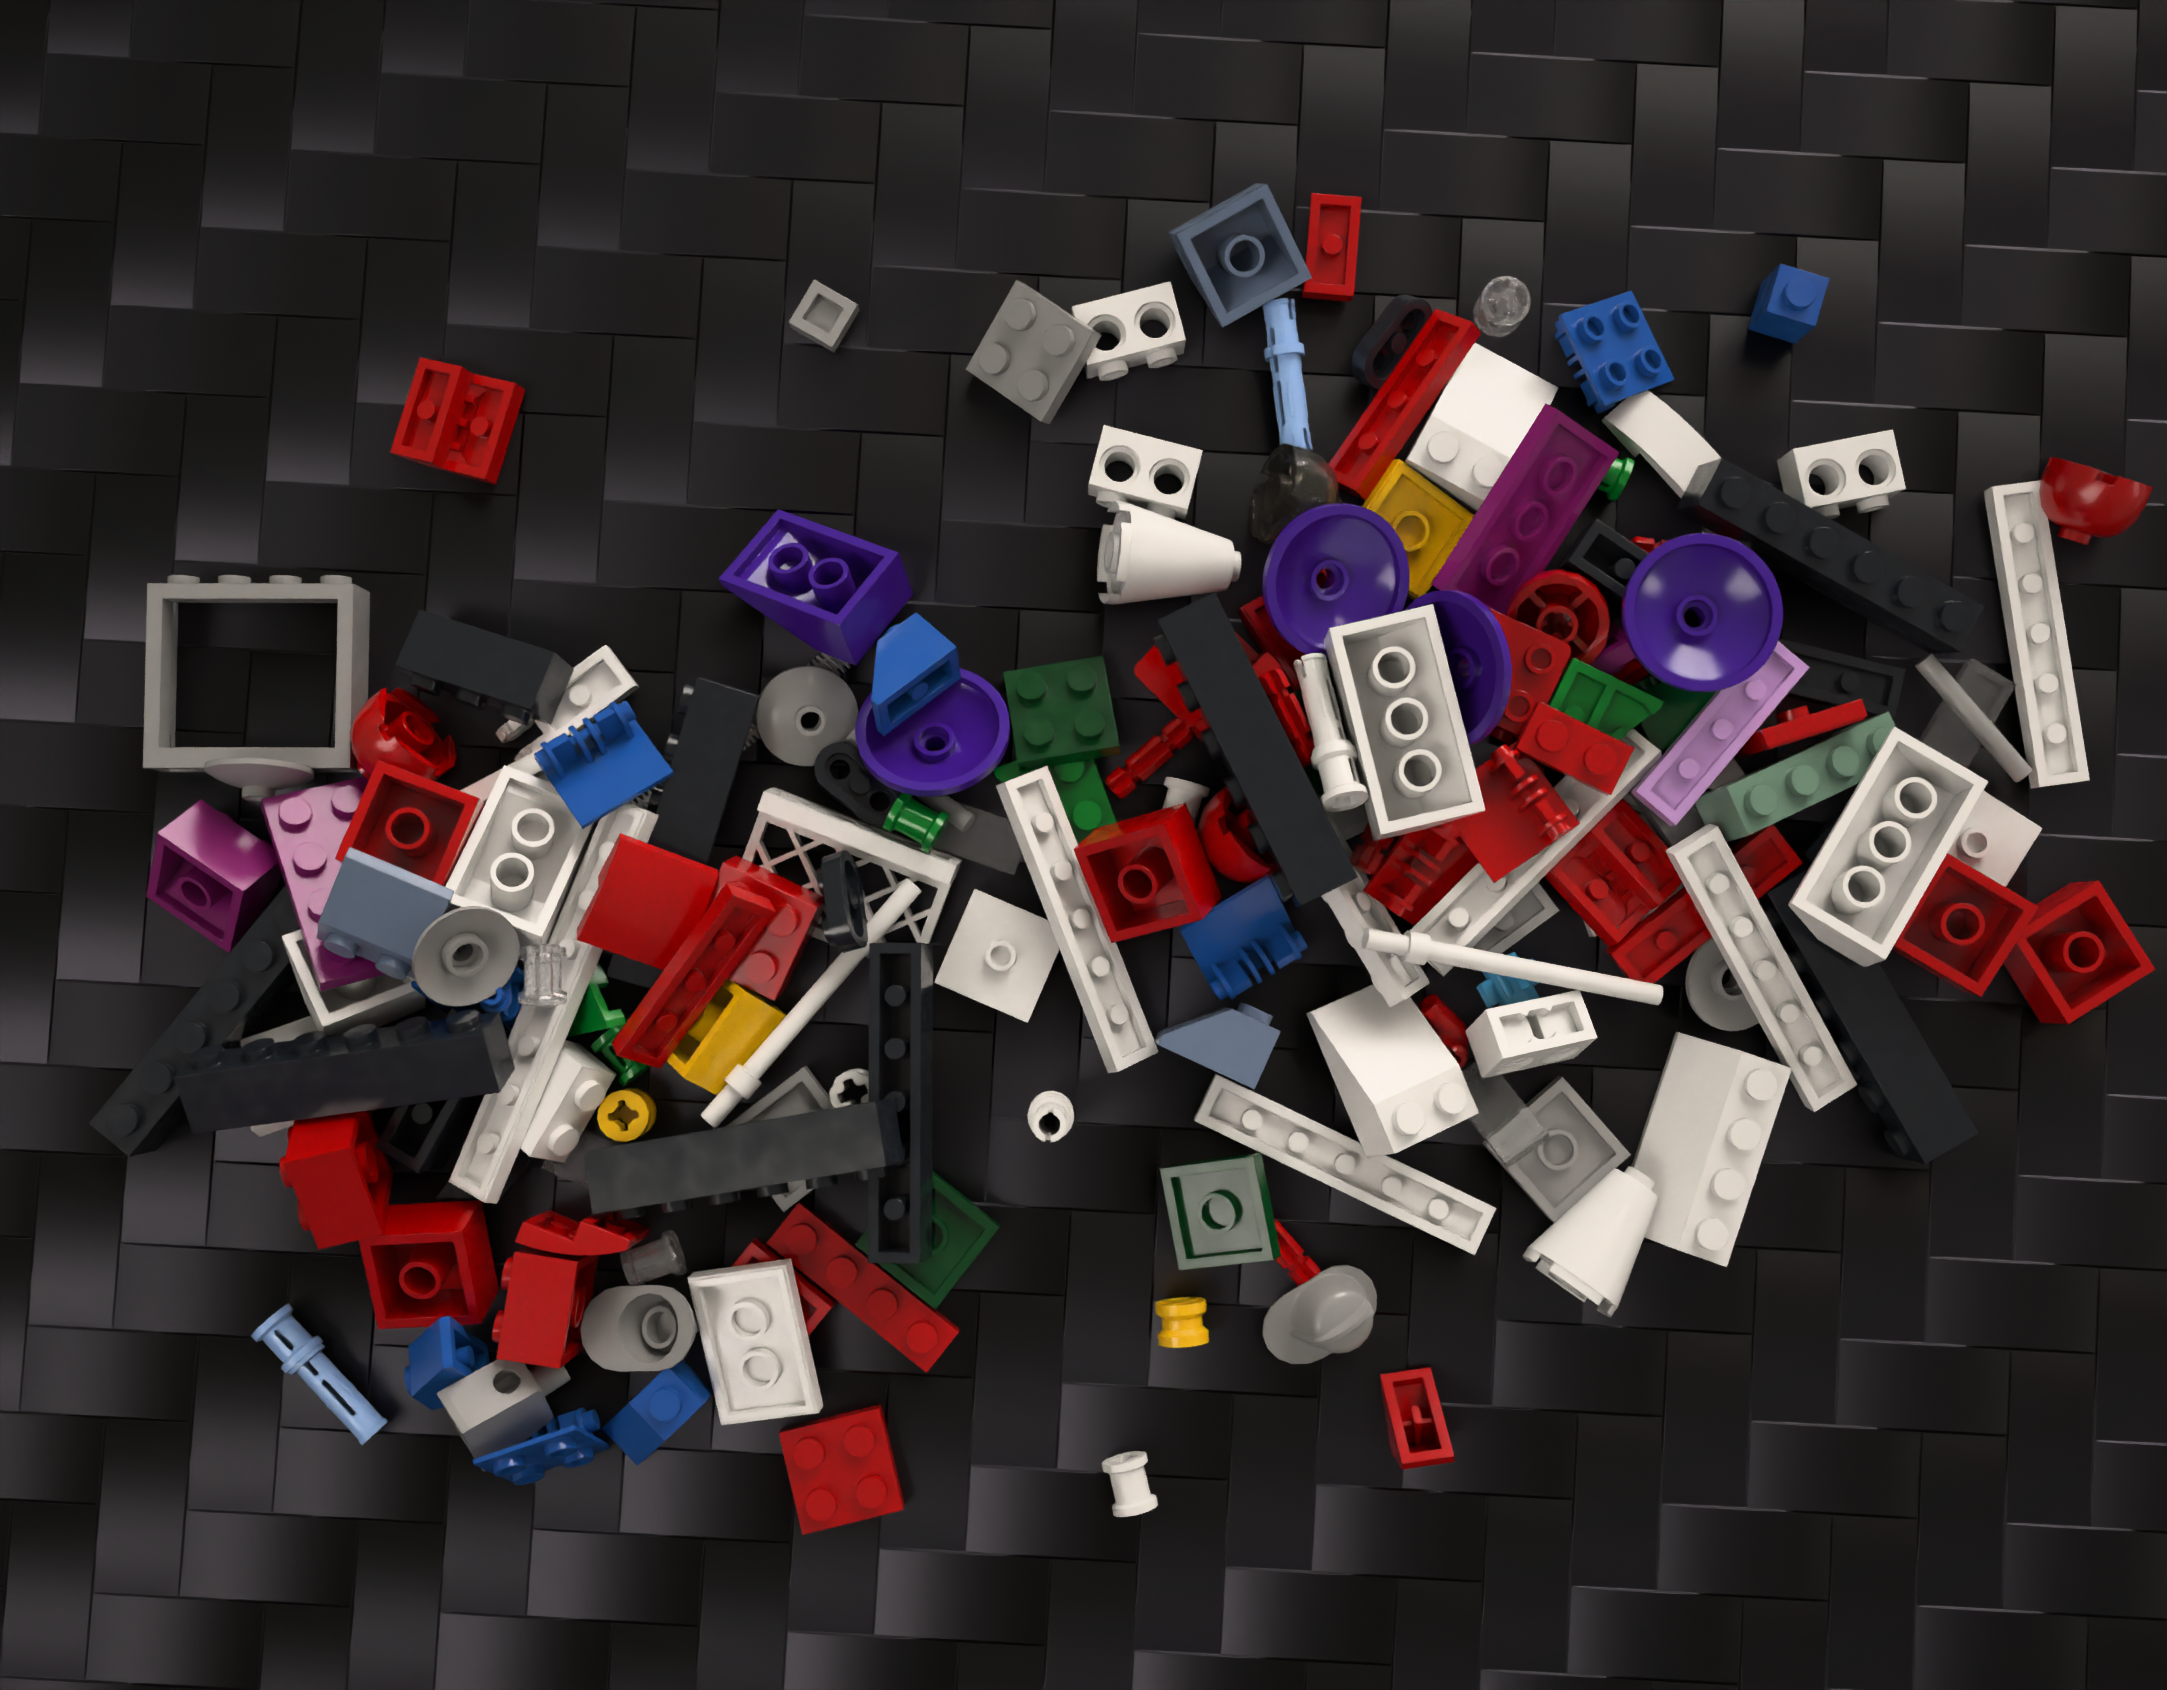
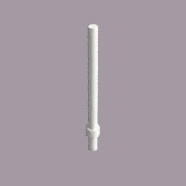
M908 878L901 883L868 921V942L866 947L847 953L841 952L743 1066L738 1063L724 1079L727 1085L701 1113L703 1119L714 1128H717L743 1097L748 1100L762 1084L759 1078L869 953V943H877L922 892L921 889Z
M1366 928L1362 937L1363 949L1399 955L1403 962L1425 965L1427 961L1652 1005H1659L1663 998V987L1658 984L1433 941L1429 934L1407 930L1402 935Z

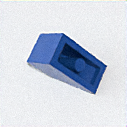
M917 612L901 624H896L889 628L884 636L877 640L871 701L877 731L883 736L961 679L957 646Z
M451 1316L438 1318L408 1346L409 1365L404 1369V1382L409 1395L430 1410L444 1408L437 1393L490 1364L488 1345Z
M683 1359L673 1368L662 1370L602 1429L638 1466L713 1394V1390Z

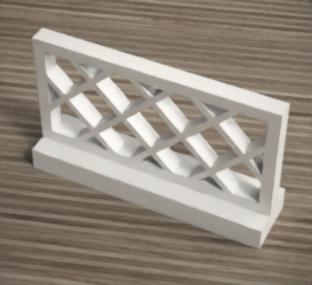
M776 787L763 792L757 808L759 814L744 852V859L754 863L757 853H759L763 862L759 866L778 875L774 867L775 864L799 855L811 881L802 885V887L807 889L814 888L815 892L821 896L823 895L817 884L815 869L806 852L813 847L823 843L835 848L836 853L846 850L851 855L861 858V860L855 862L857 867L869 862L882 866L891 886L868 896H865L863 891L867 921L874 916L869 902L894 892L904 881L898 882L893 871L908 876L911 882L921 881L936 887L938 890L930 908L913 915L910 907H908L903 913L905 919L894 923L885 933L887 934L905 925H909L917 943H930L962 859L936 849H932L929 854L921 851V844L892 832L889 833L882 828L869 826L861 820ZM768 823L786 829L795 846V850L771 860L762 841ZM799 835L815 841L803 845ZM821 916L812 937L827 942L822 926L818 925L822 923L823 916ZM928 916L921 933L916 921ZM884 936L878 943H887Z

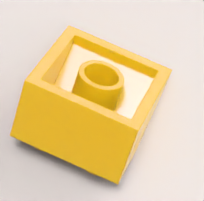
M726 979L667 1059V1062L686 1080L718 1095L727 1085L724 1079L738 1063L743 1066L787 1015L765 996Z

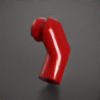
M1431 994L1420 1002L1418 1009L1434 1028L1436 1034L1457 1061L1460 1069H1462L1469 1059V1040L1465 1032L1468 1028L1437 995Z

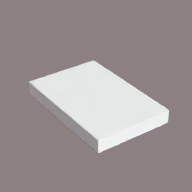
M791 1258L693 1272L687 1279L721 1425L819 1413L824 1405Z

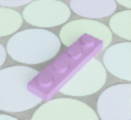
M1778 641L1772 655L1755 674L1737 685L1717 691L1633 789L1631 794L1669 826L1677 825L1810 667Z

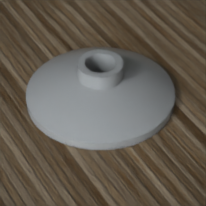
M797 666L779 673L766 685L758 700L756 724L762 741L779 759L798 766H815L816 758L822 749L833 743H845L849 733L856 727L858 706L849 686L834 672L819 666ZM807 712H815L819 715L818 723L812 728H805L801 725V718Z
M220 758L207 761L204 766V771L208 775L231 786L242 788V799L259 802L263 798L275 796L276 790L297 787L312 781L315 777L314 769L308 766L265 758Z
M467 906L449 911L432 922L418 939L412 957L414 979L424 994L437 1003L456 1007L476 1004L495 994V990L499 987L502 988L512 976L520 954L519 938L516 930L507 918L493 909L481 906ZM467 944L462 952L454 954L460 946Z
M1711 937L1695 951L1688 965L1686 993L1689 1003L1697 1016L1710 1026L1725 1031H1739L1758 1024L1759 1021L1731 970L1729 981L1722 985L1723 974L1729 967L1713 937Z

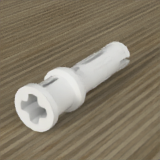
M1310 653L1302 656V661L1297 659L1293 664L1300 683L1302 698L1314 739L1315 748L1312 751L1310 760L1313 769L1319 771L1324 790L1320 800L1324 810L1333 812L1345 811L1366 802L1369 794L1366 786L1360 784L1355 765V761L1358 758L1356 746L1347 740L1344 733L1338 703L1329 675L1326 655Z
M1054 1090L1044 1091L1037 1095L1031 1102L1027 1114L1028 1124L1032 1132L1044 1142L1045 1140L1055 1142L1061 1139L1071 1129L1074 1121L1073 1106L1069 1098ZM1051 1112L1059 1120L1056 1121L1055 1127H1047L1042 1116Z

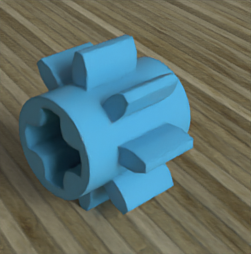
M1516 952L1508 954L1509 956L1518 957ZM1482 972L1486 981L1476 987L1487 1009L1498 1003L1500 1006L1540 998L1534 988L1539 982Z

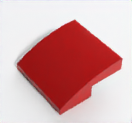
M420 357L390 453L429 467L496 485L525 389L513 382L473 374L462 366Z
M1623 798L1544 876L1608 947L1618 944L1650 910L1659 907L1682 884L1678 873L1665 852L1669 848Z
M620 833L598 875L599 887L577 927V940L664 970L703 917L719 875L718 869Z
M547 1210L523 1221L515 1242L552 1253L588 1256L603 1255L628 1250L645 1239L651 1227L631 1219L614 1221L613 1212L593 1214L579 1222Z

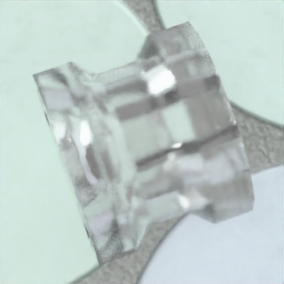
M1503 276L1488 282L1475 302L1473 310L1475 323L1481 331L1489 336L1503 337L1511 334L1518 328L1529 312L1531 305L1530 292L1525 284L1517 278ZM1493 304H1495V308L1497 309L1496 313L1493 309Z

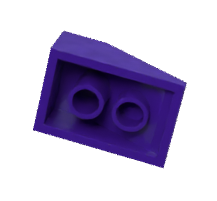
M780 509L774 513L719 578L723 587L815 650L855 666L913 595L899 552Z

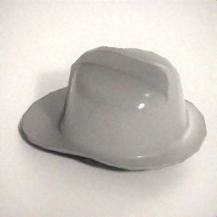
M1350 1265L1332 1266L1318 1273L1312 1279L1284 1294L1271 1305L1264 1318L1262 1331L1267 1348L1278 1359L1290 1364H1309L1331 1353H1347L1360 1347L1368 1338L1373 1327V1316L1377 1304V1293L1374 1284L1362 1270Z
M663 1285L619 1286L604 1290L592 1299L585 1310L580 1331L583 1347L591 1360L604 1369L619 1372L661 1371L673 1368L685 1358L695 1340L696 1333L699 1332V1327L691 1305L685 1296L675 1288Z

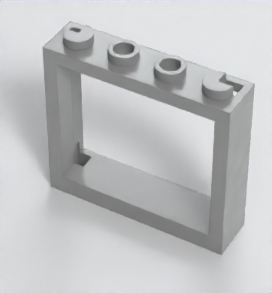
M189 575L167 576V583H147L143 768L160 772H205L204 766L207 761L220 758L248 757L294 762L314 769L315 773H360L352 751L350 730L357 712L368 701L370 592L352 584L351 577L340 575L321 576L320 583H302V578L290 575L269 576V583H251L250 577L239 575L218 576V583H200L199 577ZM178 603H338L335 748L175 747Z

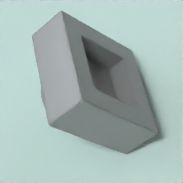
M813 280L788 323L793 330L835 353L860 310L855 302Z

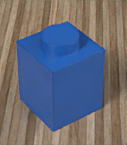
M1780 263L1761 282L1748 330L1796 344L1816 326L1830 278Z

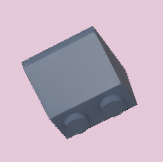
M1256 183L1168 232L1191 281L1221 327L1232 323L1312 278L1267 184Z
M349 847L320 916L317 939L324 941V947L339 956L354 958L355 955L375 962V967L390 977L405 979L406 976L414 978L412 957L417 941L432 922L449 912L454 890Z
M1240 1002L1237 1011L1223 1007L1158 1031L1154 1041L1172 1052L1255 1089L1281 1031L1269 1026L1273 1016Z

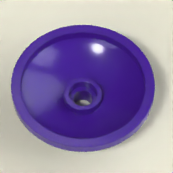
M1331 503L1314 507L1291 521L1279 534L1270 549L1264 567L1262 584L1263 600L1268 617L1278 634L1293 648L1305 654L1322 653L1326 655L1328 660L1324 639L1329 628L1393 614L1403 610L1409 588V564L1399 536L1392 526L1380 515L1364 507L1345 503ZM1325 569L1327 579L1323 585L1318 586L1316 581L1317 575L1321 570Z
M1694 533L1683 535L1655 548L1645 556L1633 571L1622 600L1623 630L1628 645L1636 659L1658 680L1674 688L1690 692L1720 691L1737 685L1751 677L1772 655L1779 640L1783 623L1781 593L1768 566L1754 551L1744 544L1717 534ZM1686 610L1694 611L1698 615L1699 623L1697 627H1690L1686 624L1684 620Z
M1456 590L1429 592L1415 599L1405 610L1431 604L1434 606L1469 746H1472L1483 740L1493 731L1507 706L1512 680V664L1508 643L1496 617L1489 608L1474 596Z
M960 668L961 679L885 736L879 733L876 728L871 692L861 706L855 727L856 743L862 762L880 782L894 790L910 795L942 796L956 793L975 785L996 768L1008 747L1010 739L1009 713L999 692L979 675ZM934 748H941L938 751H930Z

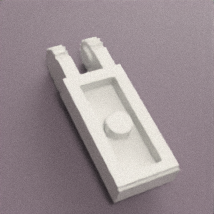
M607 645L602 646L574 667L551 725L534 719L531 720L529 726L509 720L497 730L496 735L502 743H506L518 738L534 723L538 725L544 734L522 748L514 758L517 761L542 748L540 745L542 742L545 741L547 743L564 732L568 737H571L568 727L572 725L580 732L585 728L582 719L587 717L591 723L594 722L593 716L609 707V703L613 701L618 704L637 690L639 686L610 647Z

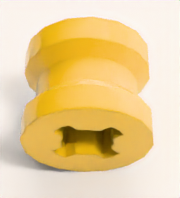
M626 1088L610 1093L604 1098L598 1108L597 1120L600 1129L607 1137L615 1141L627 1142L641 1137L651 1130L656 1121L657 1110L654 1100L648 1093L639 1088ZM620 1118L622 1119L623 1122L627 1123V1128H626L625 1124L620 1121Z
M1176 1297L1156 1301L1155 1311L1162 1322V1329L1157 1334L1158 1345L1167 1348H1182L1208 1343L1209 1330L1203 1326L1202 1315L1207 1310L1206 1299L1202 1297Z

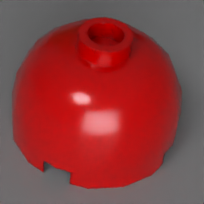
M2050 457L2041 477L2039 494L2041 507L2048 520L2061 526L2057 536L2088 545L2092 536L2111 538L2124 533L2136 523L2148 502L2153 487L2121 476H2114L2089 466Z
M1563 569L1539 572L1521 584L1510 599L1506 616L1568 643L1571 648V655L1566 666L1571 658H1576L1589 665L1594 662L1606 646L1610 627L1607 602L1597 586L1578 572Z
M386 687L378 691L357 712L350 730L352 751L360 773L369 780L377 760L435 781L454 767L457 759L455 743L450 734L442 741L431 726V723L441 721L435 712L418 697L404 689L396 687L392 692L386 693Z
M1223 787L1203 808L1199 821L1198 834L1208 861L1219 873L1232 881L1254 883L1266 875L1271 878L1270 873L1276 871L1277 868L1268 851L1261 855L1257 851L1246 827L1254 822L1245 804L1236 807L1226 787Z

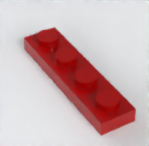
M1434 310L1321 475L1331 485L1366 501L1393 459L1400 452L1480 336L1481 332L1475 324L1442 310Z
M1774 824L1746 836L1730 849L1757 900L1803 863ZM1684 886L1638 923L1618 944L1609 947L1605 952L1627 979L1654 984L1712 936Z
M726 883L612 1041L617 1056L659 1069L662 1068L776 912L768 898Z
M802 1200L767 1241L770 1247L785 1259L791 1258L792 1264L926 1373L960 1331L955 1324L878 1263H868V1255Z

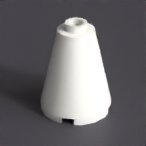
M1114 501L1109 506L1107 512L1116 513L1113 525L1103 524L1097 563V581L1107 582L1108 593H1099V598L1104 604L1115 605L1226 591L1231 581L1236 582L1241 571V554L1239 551H1234V545L1231 540L1127 502Z
M1628 1166L1625 1172L1614 1168L1527 1248L1523 1258L1530 1262H1536L1540 1258L1541 1260L1535 1267L1537 1270L1581 1301L1585 1302L1587 1298L1599 1306L1597 1308L1598 1312L1611 1318L1619 1306L1659 1199L1651 1191L1655 1183L1631 1166Z

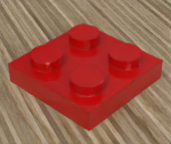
M881 1404L780 1430V1442L802 1535L904 1509L905 1503Z

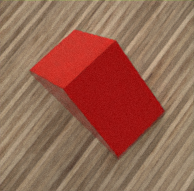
M1431 1367L1380 1374L1390 1449L1401 1469L1454 1462V1453Z

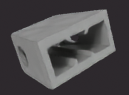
M497 1359L442 1389L437 1395L474 1458H478L522 1443L548 1424L554 1416L545 1396L571 1380L564 1366L558 1369L535 1365L528 1370L524 1363Z

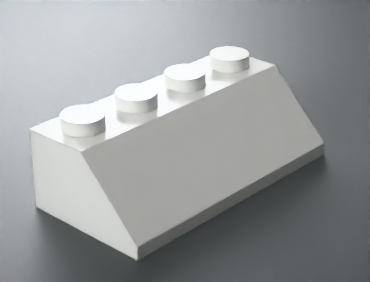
M1433 604L1329 628L1324 639V645L1347 737L1357 749L1358 758L1355 761L1359 781L1360 784L1366 786L1369 798L1364 802L1373 841L1424 830L1485 811Z
M1893 727L1876 753L1788 906L1819 941L1859 965L1867 967L1886 960L1988 781L1900 729Z
M1675 1033L1631 1166L1655 1183L1651 1191L1659 1198L1644 1238L1727 1267L1792 1068L1734 1048L1683 1033Z

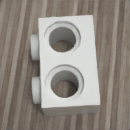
M1170 281L1072 306V316L1098 333L1106 332L1114 335L1119 341V344L1109 351H1102L1096 347L1093 349L1084 365L1087 379L1099 376L1101 381L1117 379L1126 375L1130 367L1147 363L1149 368H1159L1174 363L1178 359L1177 355L1184 354L1186 337ZM1149 320H1157L1163 323L1168 331L1162 337L1150 338L1141 331L1140 327Z
M1104 425L1088 484V495L1097 497L1096 503L1107 508L1114 501H1122L1174 520L1175 517L1185 519L1203 450ZM1123 461L1132 468L1133 475L1126 481L1116 482L1106 475V467L1112 462ZM1162 474H1173L1181 481L1182 488L1175 494H1163L1156 488L1154 480Z
M1893 429L1795 448L1777 460L1783 492L1829 519L1840 516L1839 509L1857 506L1858 513H1866L1888 507L1890 505L1888 499L1906 489ZM1859 464L1867 466L1874 475L1873 485H1869L1861 479L1858 470ZM1810 474L1817 475L1823 480L1825 485L1824 495H1820L1812 490L1809 484Z
M1580 990L1486 1009L1465 1031L1482 1079L1574 1059L1598 1038Z

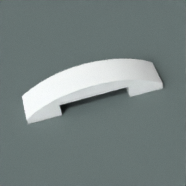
M1650 391L1626 398L1601 420L1634 457L1640 453L1680 498H1682L1699 465L1721 459L1718 453L1680 415ZM1708 529L1702 531V533L1715 534Z

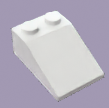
M1474 343L1444 387L1404 463L1465 509L1476 514L1545 403L1551 405L1558 387Z
M504 765L445 886L454 890L449 911L467 906H481L501 913L516 930L519 938L520 952L542 959L597 821L582 829L551 782Z
M1371 984L1306 1013L1366 1157L1398 1153L1479 1113L1459 1064L1411 997L1390 1008L1383 995L1375 988L1374 984Z

